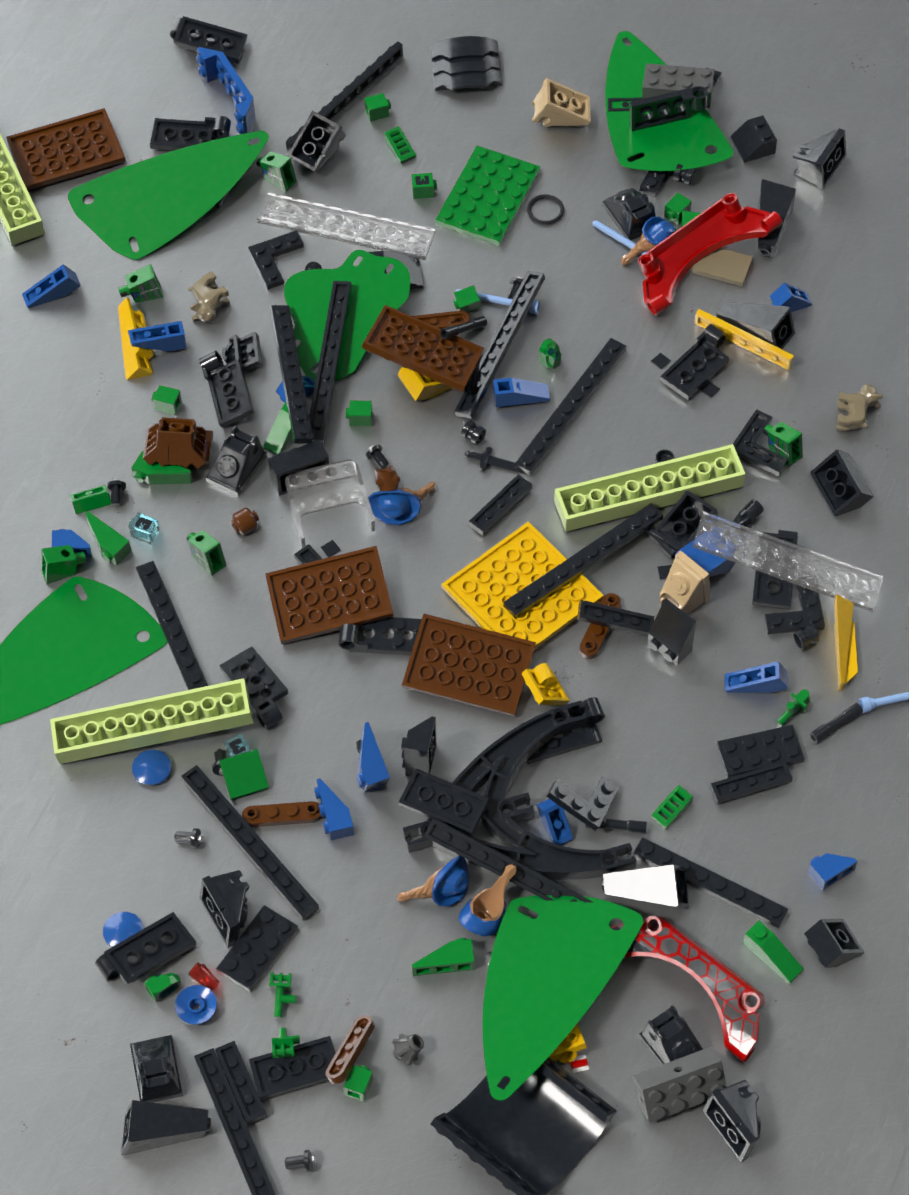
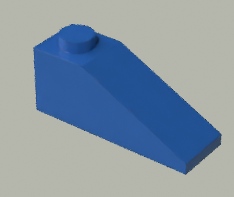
M63 264L22 293L26 306L32 308L65 297L81 285L76 273Z
M182 321L128 330L132 347L162 351L186 348Z
M779 661L725 674V691L727 693H772L789 689L788 671Z

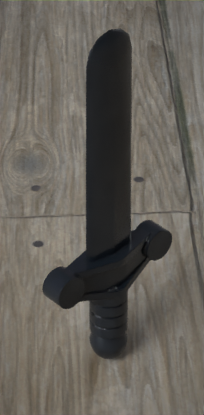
M487 447L482 454L469 450L464 452L465 457L480 461L479 469L481 471H485L487 464L526 474L515 467V462L491 456V447Z

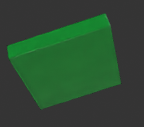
M258 749L219 760L230 799L269 787Z

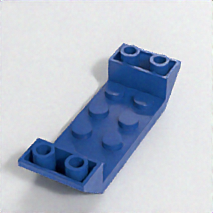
M202 47L197 48L198 56H196L199 64V75L204 77L207 83L219 79L220 83L225 85L227 94H231L235 104L234 117L237 121V124H235L237 132L239 134L250 133L256 121L253 96L223 52Z

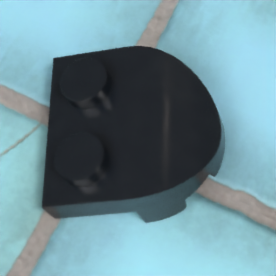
M254 332L241 338L237 335L232 336L227 347L222 349L223 360L228 364L238 359L242 364L243 371L262 365L259 335Z

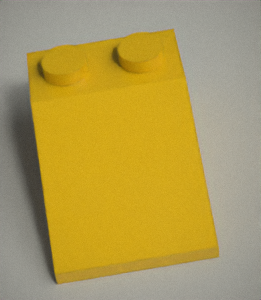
M401 367L397 374L415 401L431 399L452 388L408 368Z

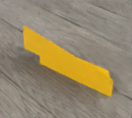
M126 297L119 304L118 312L125 377L127 380L149 376L153 373L148 359L154 354L152 349L131 346L128 330L147 326L144 314L140 310L135 311L131 307L130 299Z
M836 594L834 601V632L838 689L842 690L851 679L853 680L857 676L858 665L854 622H852L854 605L851 601Z

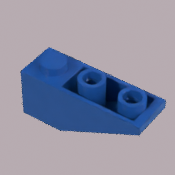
M517 378L493 380V394L496 407L550 401L548 384Z
M316 779L317 787H314L316 799L321 800V804L318 807L321 817L325 816L326 822H323L325 834L329 833L330 840L353 836L354 827L349 808L321 779Z

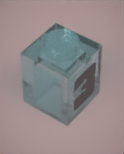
M137 513L128 525L131 537L150 545L160 531L158 520L141 513Z
M241 733L223 742L228 757L251 751Z

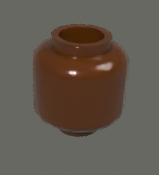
M243 508L232 515L230 523L237 534L246 535L257 529L259 517L255 510L251 512L249 508Z

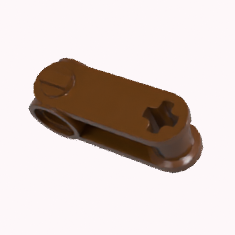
M393 465L385 469L374 468L375 484L380 491L398 489L400 476L396 473Z

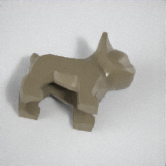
M213 271L203 275L193 286L188 288V291L192 292L198 303L190 306V309L196 312L192 317L193 322L196 320L212 322L215 320V311L222 305H230V301L227 298L229 296L228 290L225 286L218 288L215 283L217 278Z
M865 384L859 393L845 394L839 391L837 409L848 411L849 415L838 414L837 431L867 428L866 411L869 407L881 408L878 400L882 399L883 395L878 394L876 388L870 384Z

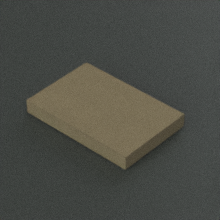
M719 248L694 264L691 273L743 287L753 261V256Z

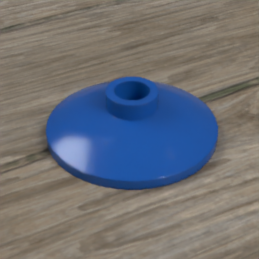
M192 985L183 989L175 1001V1010L178 1017L183 1022L191 1025L207 1022L213 1017L217 1008V1000L214 993L202 985ZM198 1005L200 1009L194 1010L193 1007Z

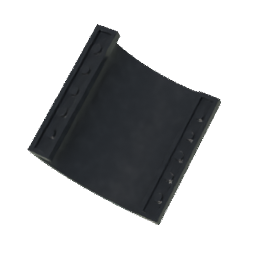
M548 1057L509 1098L505 1100L494 1099L490 1094L486 1075L466 1098L449 1112L435 1117L430 1125L440 1135L449 1139L456 1148L465 1152L473 1162L481 1165L490 1176L498 1179L506 1189L511 1190L516 1195H548L588 1153L606 1129L617 1110ZM508 1076L503 1077L497 1087L504 1090L509 1084L510 1078Z

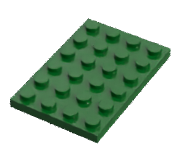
M476 146L437 215L435 225L500 246L537 178L540 166Z

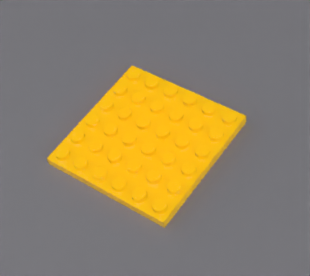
M529 521L441 584L442 589L480 628L536 642L535 650L577 619L579 602L581 600L599 603L604 597L581 574L516 619L503 606L504 601L567 560Z

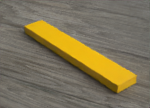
M698 309L696 312L695 325L705 329L709 324H713L727 334L726 340L786 370L791 369L794 355L701 309Z

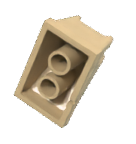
M548 78L543 81L542 88L532 102V105L535 106L533 122H543V126L547 128L550 126H587L591 122L590 96L576 90L574 91V89Z
M680 550L675 555L663 589L660 592V603L662 604L667 599L684 613L689 614L701 604H706L710 600L709 573Z

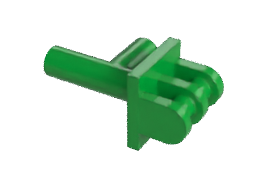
M803 689L797 695L790 694L791 702L787 703V710L776 720L780 726L799 708L805 714L808 712L807 705L810 703L808 690Z
M271 972L269 987L271 990H276L275 1018H282L283 1003L296 1004V995H284V990L291 991L292 973L288 975L280 973L277 975Z
M284 1027L280 1028L279 1038H272L273 1058L295 1056L294 1044H300V1035L287 1036V1029Z

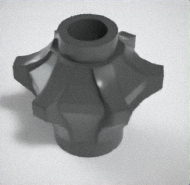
M400 1034L399 1039L395 1038L392 1040L395 1047L393 1055L397 1060H403L408 1066L412 1064L413 1060H418V1053L424 1047V1042L419 1035L406 1036Z

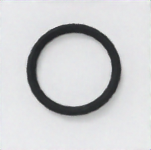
M543 194L531 199L527 206V212L533 221L540 224H551L562 217L564 206L557 197ZM540 198L555 200L560 205L559 215L548 221L535 218L531 213V206L534 201Z

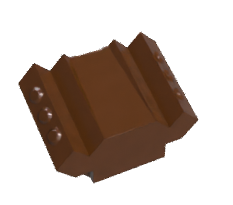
M162 417L159 420V424L154 423L147 429L143 459L149 465L157 461L162 467L164 465H180L186 468L192 463L198 469L206 463L209 433L203 427L196 426L195 419Z

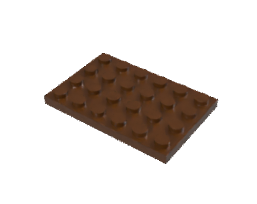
M105 108L6 137L27 191L126 162Z
M387 305L383 307L362 345V349L370 353H374L388 361L397 363L404 368L411 369L420 375L427 376L436 382L443 383L461 392L464 391L483 353L484 347L458 336L443 339L440 335V328Z
M377 545L265 573L281 644L340 630L343 624H354L357 626L394 616Z
M423 614L402 687L515 717L525 684L522 673L530 667L536 642Z

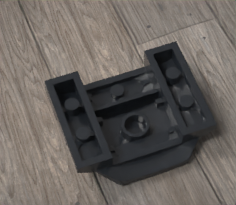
M462 36L446 39L430 46L435 91L502 86L497 40L480 36Z

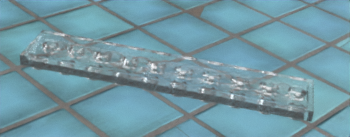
M269 192L257 217V223L291 231L297 230L304 234L413 256L421 260H426L435 236V229Z
M703 512L692 546L835 598L836 594L851 601L854 606L873 612L875 609L883 576L707 512Z

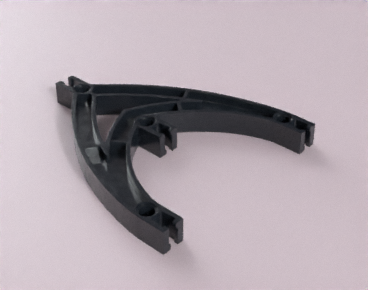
M582 701L553 708L520 724L482 751L452 782L476 793L488 781L484 796L489 798V802L481 820L486 829L504 846L490 843L471 835L468 836L554 880L603 877V874L636 868L635 856H631V859L618 860V857L626 854L628 856L631 855L632 846L630 843L605 850H583L561 846L530 833L518 825L517 822L534 818L533 805L526 809H516L525 804L527 806L530 805L529 792L507 798L516 775L536 750L563 732L587 726V715L583 713ZM573 714H582V716L570 718ZM557 718H564L565 721L559 722V721H557L556 719H557ZM509 809L512 813L504 814L503 811ZM428 818L425 822L403 827V835L407 842L409 853L435 847L454 857L459 856L424 837L432 821L431 818ZM421 835V838L413 840L411 842L410 839H408V837ZM466 859L467 862H469V863H471V864H474V865H477V864L471 862L470 860ZM609 859L612 860L614 863L611 865H607L604 863V861Z

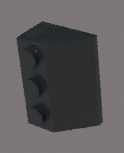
M836 449L810 472L834 516L859 509L874 497L853 459L847 452Z
M432 716L409 729L407 737H403L401 749H403L402 768H405L406 776L411 777L415 768L429 774L431 773L437 747L436 717Z

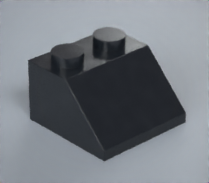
M763 115L747 120L730 136L743 163L776 153L777 139Z
M820 919L804 933L808 939V944L815 950L819 962L825 968L838 967L864 953L843 919Z

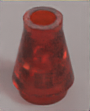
M197 962L188 974L192 981L209 988L211 991H214L220 983L204 963Z

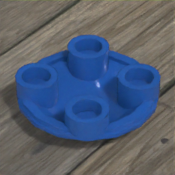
M155 749L140 753L132 764V773L135 780L146 785L164 784L171 771L169 757L162 751Z
M118 912L106 920L103 926V937L106 944L113 947L141 931L143 924L141 919L133 913Z

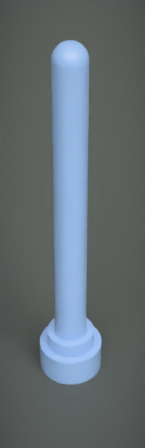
M598 220L593 221L594 227L628 248L632 249L636 243Z
M477 292L479 299L482 301L510 306L513 300ZM533 301L528 311L530 314L538 315L540 301Z
M909 692L877 699L862 697L859 698V705L862 707L863 713H868L877 706L909 700Z

